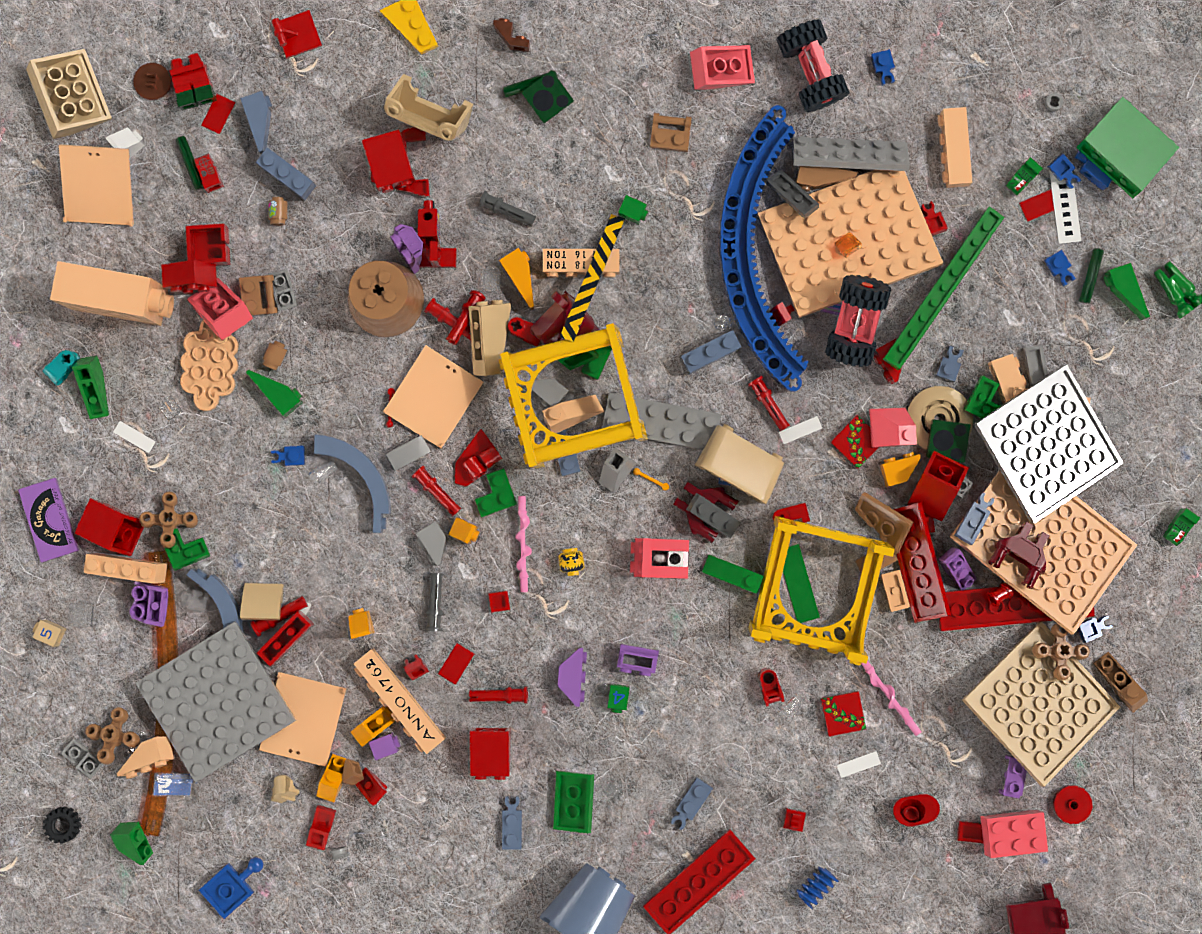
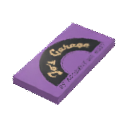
M57 478L19 489L18 491L41 563L79 551Z

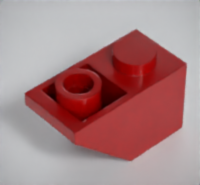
M896 338L877 348L873 357L877 365L882 366L884 370L882 372L883 376L891 384L899 380L901 369H895L884 361L883 358L896 341Z

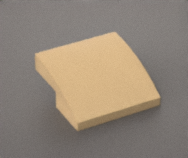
M245 583L240 619L280 620L284 584Z

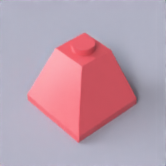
M906 408L869 409L872 447L917 445L916 425Z

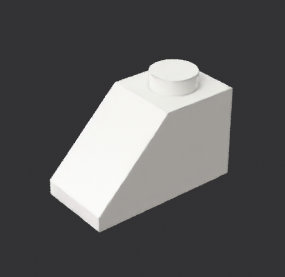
M129 128L106 137V140L114 148L129 149L130 158L145 146L141 142L142 136L136 130L132 132Z

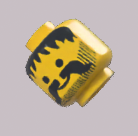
M577 548L564 549L558 555L560 571L567 573V576L579 575V571L585 568L583 553L578 551Z

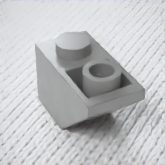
M554 378L534 381L531 396L535 397L537 395L542 399L540 403L549 408L560 403L569 391Z
M614 448L604 462L599 483L615 494L637 462Z
M435 521L416 533L418 536L416 541L421 548L425 547L429 554L426 556L431 564L439 566L443 561L448 537L439 523Z

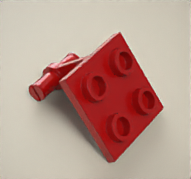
M310 10L279 20V18L271 20L275 30L273 32L274 36L278 38L280 47H283L286 58L322 46Z

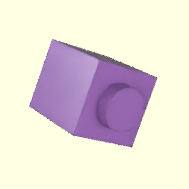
M393 732L369 742L375 760L397 753L399 751L398 747L401 746L397 735L394 736Z

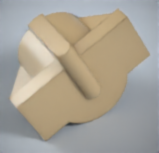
M287 775L276 776L274 778L271 801L283 803L287 800L295 801V796L299 794V790L295 789L293 780Z

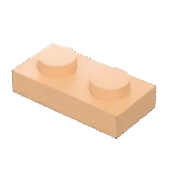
M900 570L881 574L890 612L909 608L910 605Z

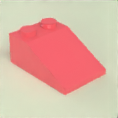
M750 45L702 46L690 52L695 90L717 89L755 83Z
M217 278V287L210 288L208 292H196L187 299L209 328L221 340L229 337L233 332L253 319L245 303L219 278Z

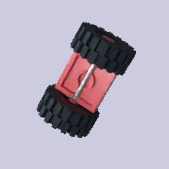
M820 19L801 23L790 30L784 31L785 33H781L776 40L783 58H792L797 55L809 82L807 88H803L798 94L805 112L823 109L826 106L837 103L850 94L843 75L836 74L832 76L831 68L826 63L824 51L820 45L826 42L828 37Z
M846 275L844 277L839 298L843 302L835 331L829 334L825 353L827 356H830V359H835L839 363L843 362L845 365L851 364V366L858 365L859 367L872 364L877 346L876 342H874L881 311L887 308L891 293V287L881 280H876V278L862 277L861 275Z

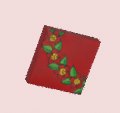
M858 415L830 442L857 469L879 448L872 447L871 429Z
M859 691L821 698L829 737L867 729Z

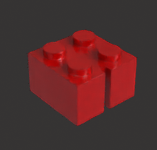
M224 223L186 226L188 261L197 260L216 264V266L231 265L230 248L227 246L229 244V228Z
M197 260L161 264L162 287L170 289L171 292L193 294V290L208 292L210 288L217 287L216 264Z

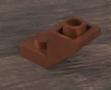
M505 18L493 21L494 29L510 50L529 52L530 41L526 37H512L513 22Z

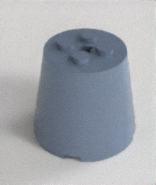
M586 863L541 913L539 918L562 934H618L635 895L625 889L626 885L616 877L614 880L609 878L610 874L601 867L596 869Z

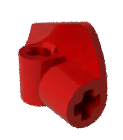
M482 429L477 432L455 463V484L469 486L483 476L487 469L503 459Z

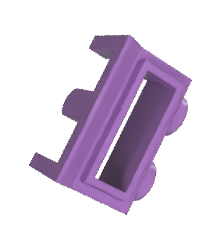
M621 644L617 667L621 668V672L632 673V670L640 671L639 675L651 676V673L655 674L659 650ZM624 654L652 658L651 668L623 663Z
M1005 755V759H1009L1008 769L1004 772V777L1006 778L1004 790L999 789L998 793L1004 796L1020 798L1023 794L1027 771L1014 756Z

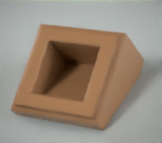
M346 759L342 782L355 785L364 779L359 762Z

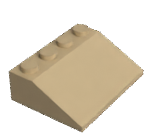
M85 49L29 61L26 71L53 139L78 133L112 119Z

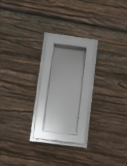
M1043 345L1022 349L1029 386L1034 385L1048 375Z

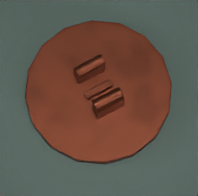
M146 63L134 75V88L142 98L158 100L169 92L171 76L162 65Z

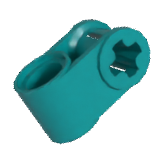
M63 350L45 366L42 372L58 386L73 371L72 366L79 360L80 356L76 352Z

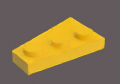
M400 0L379 10L421 55L438 47L417 0Z

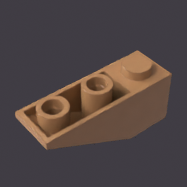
M1109 652L1093 663L1132 713L1148 702L1146 692Z

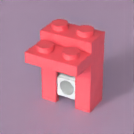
M635 538V542H631V554H634V561H630V573H634V577L688 579L689 540ZM652 550L667 551L666 555L658 553L653 557V561L656 563L666 562L667 566H652ZM673 553L680 556V562L675 565L669 561V557Z

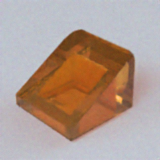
M850 232L834 243L845 258L862 246L860 240Z

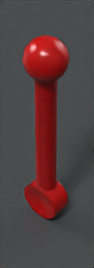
M389 388L387 391L389 394V402L395 394V390L393 388ZM388 415L386 426L391 428L393 426L392 417Z

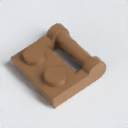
M654 113L650 148L688 152L692 117L678 118L660 116V113ZM658 123L685 126L684 131L658 128Z
M273 274L239 278L241 300L245 303L251 315L278 313L273 294ZM265 281L267 308H263L260 287V282Z

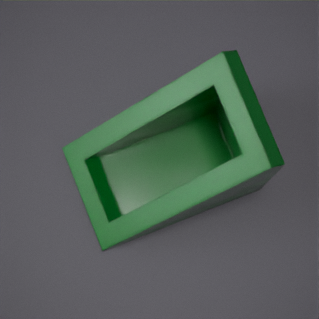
M592 350L562 358L558 361L567 369L573 370L599 358L600 354Z

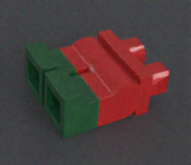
M198 53L188 56L190 65L187 66L183 65L181 58L171 60L172 70L169 71L177 97V105L182 111L198 107V103L205 105L217 101L207 67Z

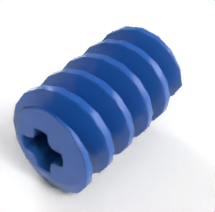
M819 866L817 868L820 874L813 872L812 874L815 879L807 878L809 885L802 884L804 891L796 890L799 897L812 910L811 903L818 905L816 897L823 899L824 897L821 892L828 894L827 886L834 887L832 880L839 882L829 870Z

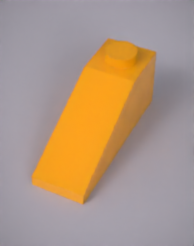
M517 248L499 261L529 308L533 310L534 300L528 263L530 258L525 251L521 252Z

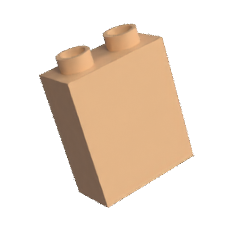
M57 261L50 300L75 311L159 326L162 325L163 317L170 318L172 315L174 296L168 295V288H163L162 284L152 278Z

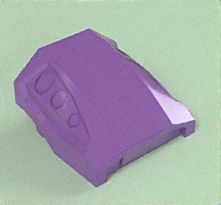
M400 224L394 228V233L390 237L394 246L415 274L420 269L423 242L413 227Z
M135 581L134 585L136 586L133 587L131 592L134 598L133 606L130 608L131 618L145 624L163 627L167 614L168 588Z

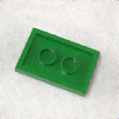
M556 771L554 830L591 833L594 774Z

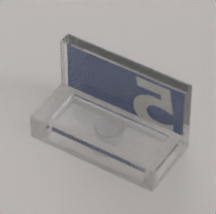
M155 773L153 796L192 797V788L195 781L190 773Z

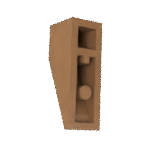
M799 166L796 183L805 192H810V190H817L857 177L858 172L832 167Z

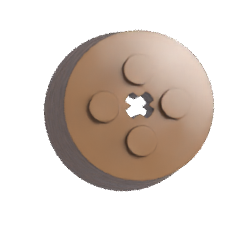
M372 261L359 267L353 274L349 284L348 306L353 319L363 330L378 337H394L405 333L416 324L423 311L424 292L417 276L404 265L391 261ZM378 288L384 290L380 296L375 293Z

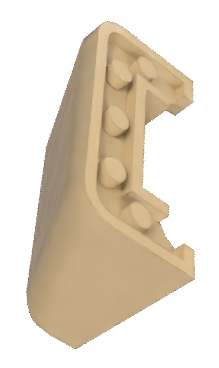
M405 74L401 76L385 100L384 110L390 117L448 141L464 133L473 108V103L466 100L461 106L454 104L451 110L420 98L417 96L419 89L416 87L414 89L411 85L412 77Z
M726 424L723 427L717 425L695 466L710 472V474L746 493V495L752 496V499L767 504L784 466V462H782L783 457L776 453H772V455L733 433L734 429Z

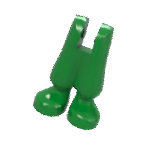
M1169 261L1164 267L1171 276L1170 278L1161 269L1156 270L1154 275L1165 290L1170 302L1178 308L1177 316L1181 319L1202 304V294H1196L1194 284ZM1184 297L1189 301L1190 304L1185 302Z

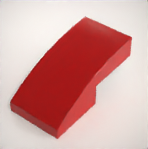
M321 805L317 806L306 846L325 850L337 810Z

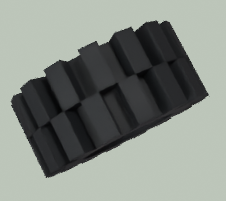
M59 807L52 810L43 821L45 823L43 830L46 829L45 836L48 835L50 841L54 840V843L60 842V844L74 839L80 832L79 828L82 827V824L79 823L81 817H77L78 812H73L74 809H68V807ZM57 819H67L69 829L66 832H59L56 829Z

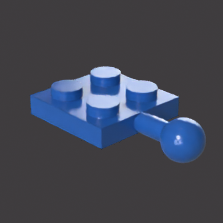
M258 857L250 859L248 867L240 874L228 863L199 891L222 918L225 919L254 893L252 888L245 882V879L252 873L260 872L263 869V861Z

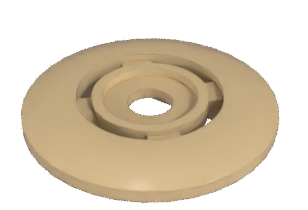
M934 386L921 391L913 398L907 412L916 425L917 445L927 450L929 433L923 428L921 417H925L924 422L929 431L931 420L934 419L936 414H943L945 421L956 422L955 413L950 408L951 405L955 408L960 423L971 424V433L973 414L964 410L968 401L961 393L946 386Z

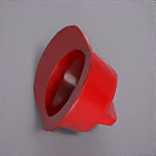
M928 794L901 798L895 802L893 807L895 819L907 827H916L930 823L940 813L938 801Z

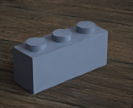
M268 147L256 161L260 168L304 201L316 187L312 180Z
M732 330L682 355L680 359L690 375L740 350L741 345Z

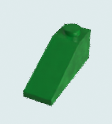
M1131 263L1104 273L1106 286L1140 320L1150 317Z
M98 356L79 358L72 366L89 418L107 417L109 411L104 374Z
M251 370L246 371L248 376L282 416L287 417L303 403L300 399L302 395L296 388L292 390V388Z
M708 555L702 570L705 574L754 594H757L764 577L712 555Z

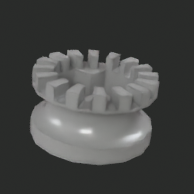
M1052 93L1045 99L1044 106L1048 111H1058L1063 105V98L1060 94ZM1051 98L1057 99V107L1050 105Z
M347 846L330 850V853L333 854L332 861L349 856L346 853Z

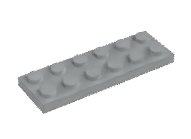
M805 136L793 137L794 166L909 171L910 168L907 142L844 138L831 139L825 137L811 138Z
M608 394L602 428L631 421L624 395ZM634 398L639 418L644 422L648 440L703 450L716 426L720 425L722 414Z

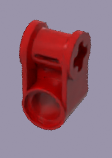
M518 317L510 319L508 323L510 334L537 347L540 343V340L530 333V327L534 323ZM519 322L521 330L513 331V326L511 325Z
M770 668L762 669L759 672L758 678L765 706L767 707L769 704L778 701L785 702L776 673ZM765 673H772L773 678L770 682L763 681Z

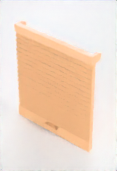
M59 145L64 204L63 222L117 224L132 227L134 225L129 149Z
M425 345L383 412L442 449L484 382Z
M278 672L276 687L296 721L262 741L259 750L327 767L347 688Z

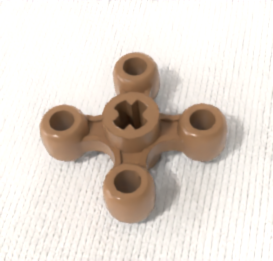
M170 491L162 496L164 510L160 514L156 515L146 511L141 513L139 517V522L144 528H151L154 525H159L163 528L160 543L164 548H172L175 545L176 539L173 531L177 526L183 525L187 528H194L198 524V517L194 512L180 515L174 511L178 499L176 494ZM166 518H169V519L172 518V521L169 522L168 520L166 521L165 519H166Z
M1056 623L1051 628V634L1055 639L1054 644L1048 646L1045 643H1038L1032 648V654L1037 659L1050 656L1056 662V667L1053 670L1055 679L1063 681L1067 680L1071 675V670L1067 665L1068 659L1070 657H1074L1077 660L1086 659L1090 654V650L1084 644L1072 647L1071 644L1066 642L1068 632Z
M121 707L112 710V722L110 725L102 729L97 724H90L85 730L88 738L92 740L102 739L104 741L103 748L97 753V759L105 765H109L114 761L115 747L124 743L129 748H135L140 743L138 734L132 731L126 733L122 731V725L128 720L129 715Z

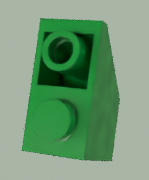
M139 822L120 823L110 834L117 850L139 865H144L153 854Z

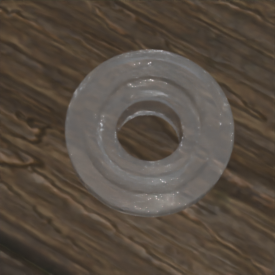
M717 315L713 319V325L720 331H726V329H730L732 326L730 323L731 319L728 316Z

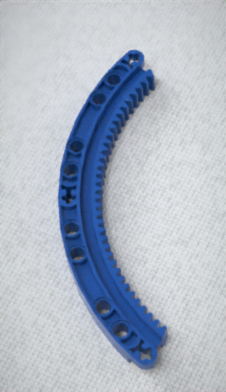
M776 105L768 111L754 129L731 175L720 224V260L728 302L739 330L753 354L771 377L789 392H795L802 386V380L799 376L807 368L809 361L802 362L803 356H796L798 350L791 351L793 344L786 345L789 339L781 338L784 332H777L780 326H773L776 319L770 320V317L773 315L772 313H767L770 307L763 306L767 300L761 299L764 292H758L762 285L757 284L760 278L755 277L758 274V270H753L757 266V263L753 262L756 256L751 255L755 252V248L752 247L755 241L751 240L755 237L753 232L756 226L753 224H755L756 218L754 217L757 215L756 210L759 206L758 203L765 185L764 182H766L767 175H769L781 151L795 134L791 125L788 126L784 122L786 110L784 107ZM773 111L781 112V119L777 117L774 122L770 120L774 116ZM762 133L765 135V140L759 141L755 135ZM752 153L754 159L746 160L744 154ZM729 199H735L738 205L736 207H730L727 201ZM731 221L734 224V228L728 230L725 228L724 223ZM727 244H731L730 251L733 252L731 256L724 253L727 250ZM731 274L735 275L737 277V282L730 283L727 280V276ZM736 296L741 297L743 304L735 305L733 298ZM762 341L765 349L762 351L757 350L755 342ZM769 360H776L779 365L778 368H770ZM791 373L792 375L789 378L791 380L796 379L798 386L791 388L788 386L790 384L788 380L785 382L782 380Z

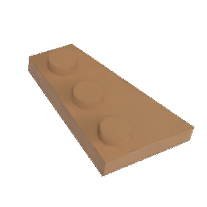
M864 492L856 505L855 511L870 527H873L880 534L879 537L882 541L888 542L895 549L894 554H898L913 522Z

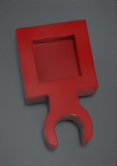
M932 201L929 203V210L922 204L920 209L926 216L924 218L931 235L934 236L946 232L948 229L941 212L935 213L934 203Z

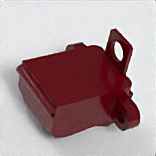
M566 290L563 295L558 291L551 295L555 303L530 327V333L545 345L564 340L559 337L575 301V298ZM587 311L576 336L600 330Z
M1051 883L1042 884V899L1006 904L1011 934H1066L1065 929H1069L1067 911L1061 908L1058 897H1054Z

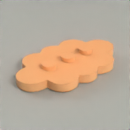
M202 320L199 331H192L184 338L183 345L186 353L181 357L180 365L185 372L181 375L180 385L184 391L193 394L194 404L198 409L211 411L217 407L220 396L231 394L235 388V379L232 375L238 370V361L234 355L238 352L239 345L237 339L232 335L221 340Z

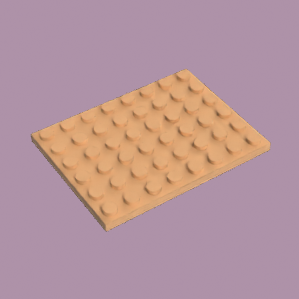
M873 170L854 179L810 193L809 195L819 203V208L805 219L788 203L764 210L757 215L799 318L843 302L839 298V294L846 275L869 276L868 278H876V280H881L883 283L890 285L943 265L939 251L905 171Z
M999 470L983 491V493H986L984 501L988 503L991 498H994V503L987 507V510L991 513L974 544L970 546L954 536L961 522L950 535V538L1072 635L1077 631L1137 547V544L1075 496L1035 524H1032L1034 526L1027 537L1030 541L1033 542L1037 534H1041V532L1049 535L1043 547L1046 571L1044 574L1039 575L1033 589L1026 588L1027 584L1023 586L1021 582L1024 580L1029 569L1019 561L1006 554L1000 568L993 567L994 564L990 565L988 563L996 550V541L1015 536L1021 524H1025V522L1030 523Z

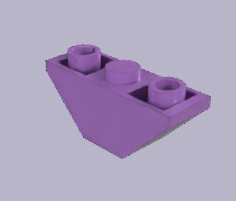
M951 547L937 559L944 571L961 590L970 587L977 580L960 549Z
M579 647L561 663L558 672V687L576 707H580V702H584L585 691H581V683H585L586 671H582V663L586 664L587 652H583V647Z

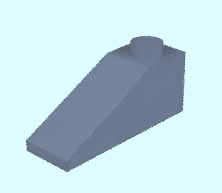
M260 91L240 99L258 151L262 155L267 148L271 119L269 107L272 106L269 95L265 96Z

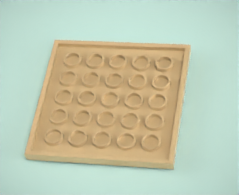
M1038 622L962 701L1041 787H1045L1113 716L1120 706L1074 657H1070L1067 661V665L1071 670L1070 677L1063 681L1055 679L1053 670L1056 667V662L1050 656L1037 659L1032 654V648L1036 644L1045 643L1048 646H1052L1055 641L1054 636L1043 622Z

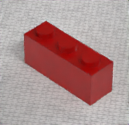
M297 611L257 654L270 667L274 666L314 623L302 611Z

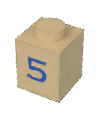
M46 619L40 620L33 628L34 635L32 638L52 647H57L60 645L67 628Z

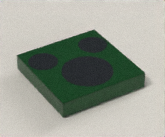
M550 70L521 92L543 124L574 102L553 70Z
M932 419L926 457L930 458L932 453L936 451L954 461L965 462L971 424Z

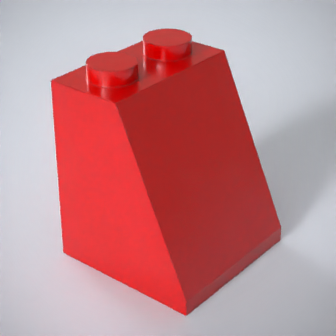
M399 129L362 140L376 188L379 192H391L394 190V187L401 186V188L411 186L412 182H415L404 139Z
M934 451L907 505L921 502L925 514L942 522L962 485L969 467Z
M90 498L77 525L75 534L107 550L132 556L144 527L140 524L138 517L102 501Z
M472 728L470 730V776H475L477 780H485L487 776H494L495 780H505L506 777H509L511 728Z

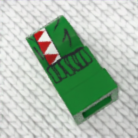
M1030 157L1012 176L1006 187L1017 196L1043 168Z
M1181 508L1169 524L1163 537L1175 546H1178L1185 539L1194 524H1197L1200 517L1187 508Z

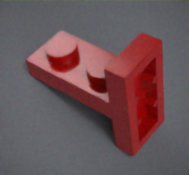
M430 241V247L423 248L420 268H456V248H441L438 241Z

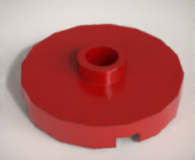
M1076 785L1064 786L1057 791L1053 799V809L1056 815L1062 821L1069 824H1079L1085 821L1090 816L1093 808L1089 793L1084 788ZM1075 801L1076 807L1071 808V803Z

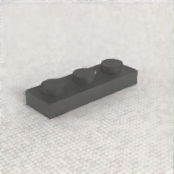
M779 170L767 180V185L804 219L819 208V203L782 170Z
M697 493L686 509L729 538L733 536L741 523Z

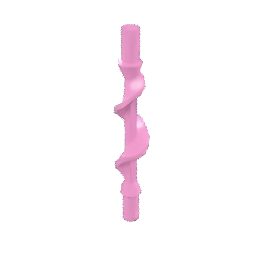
M518 496L520 531L516 534L515 539L521 543V558L516 563V566L520 571V592H528L529 576L526 571V557L531 555L532 549L525 543V529L530 524V519L526 511V496Z
M868 660L867 664L861 663L866 670L865 672L870 675V683L874 687H879L890 700L888 708L896 709L904 719L905 725L911 729L915 736L919 735L922 731L913 721L908 709L901 707L894 698V688L891 685L883 684L875 673L874 666H871Z

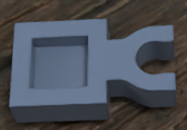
M949 346L947 350L948 358H942L936 376L955 382L961 363H958L957 360L962 356L964 350L960 349L957 355H953V346Z

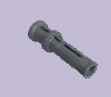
M487 191L483 192L478 204L479 207L484 206L491 209L495 214L500 212L532 227L536 218L535 215L503 202L504 200L501 197L496 198L489 195Z
M430 573L429 609L426 611L428 616L425 631H442L440 624L443 612L440 610L443 574Z

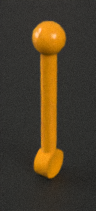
M634 468V475H640L661 486L665 491L669 489V484L661 483L642 473L639 468Z

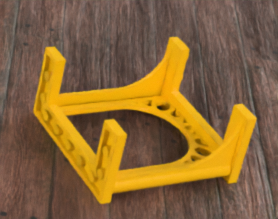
M614 323L606 325L607 328L576 336L574 342L564 339L512 354L510 352L500 354V368L506 374L504 384L511 394L508 397L511 408H514L516 414L513 416L516 427L519 426L521 433L518 434L520 445H524L525 453H523L524 462L530 468L545 467L544 462L634 438L638 441L648 440L644 422L639 418L622 352L624 345L620 329ZM611 346L631 421L573 436L554 433L542 425L534 413L531 402L532 387L542 369L556 360ZM535 364H537V369L535 371L527 367V365H531V367H533ZM521 370H525L530 374L531 378L529 381L524 382L519 379L518 375H521ZM519 384L525 385L527 387L526 393L521 392L523 391V389L519 386ZM526 405L530 406L528 411L525 410ZM535 422L537 428L531 433L532 425L530 426V423ZM539 431H544L546 435L545 440L541 444H536L534 441L535 435ZM550 437H555L556 442H551L550 445H547Z
M775 516L773 523L775 530L754 617L753 620H750L748 626L751 637H754V641L761 643L771 639L782 641V638L790 640L789 643L795 645L805 643L808 644L809 648L819 650L822 647L826 648L827 652L833 654L843 652L851 664H867L868 655L864 650V638L884 555L893 557L895 549L888 542ZM797 531L868 547L854 603L849 612L834 624L824 627L804 625L792 618L781 602L779 592L780 580L792 533L796 534ZM773 604H778L779 609L773 610L771 612V608L774 609ZM783 614L785 619L781 624L775 625L772 623V618L775 615ZM846 621H851L848 625L850 630L844 625ZM788 622L793 623V625H794L792 629H790V628H791L790 626H787V627H785V628H783V627H784ZM840 627L844 630L845 638L843 640L835 637V628ZM809 628L811 631L810 633H805V630ZM824 631L830 632V636L832 639H830L827 635H825L824 637L822 633Z

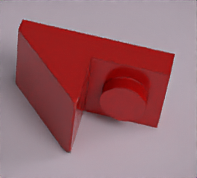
M365 768L362 771L364 779L355 785L367 801L375 806L387 793V786L368 768Z

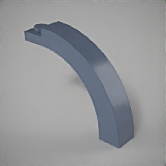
M315 435L314 454L339 458L351 465L363 477L373 501V533H383V529H386L387 524L383 514H391V503L386 483L378 468L363 452L347 442L329 436Z
M200 568L197 570L191 569L187 576L212 597L220 611L223 628L236 621L244 633L243 620L240 619V609L229 588L215 574L206 578L207 574Z

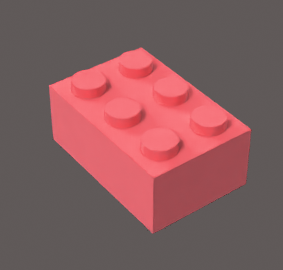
M1029 810L980 816L984 853L986 856L998 858L1048 852L1044 812Z

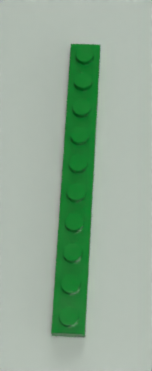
M990 206L985 210L884 356V361L897 370L901 369L1003 221L1004 216Z

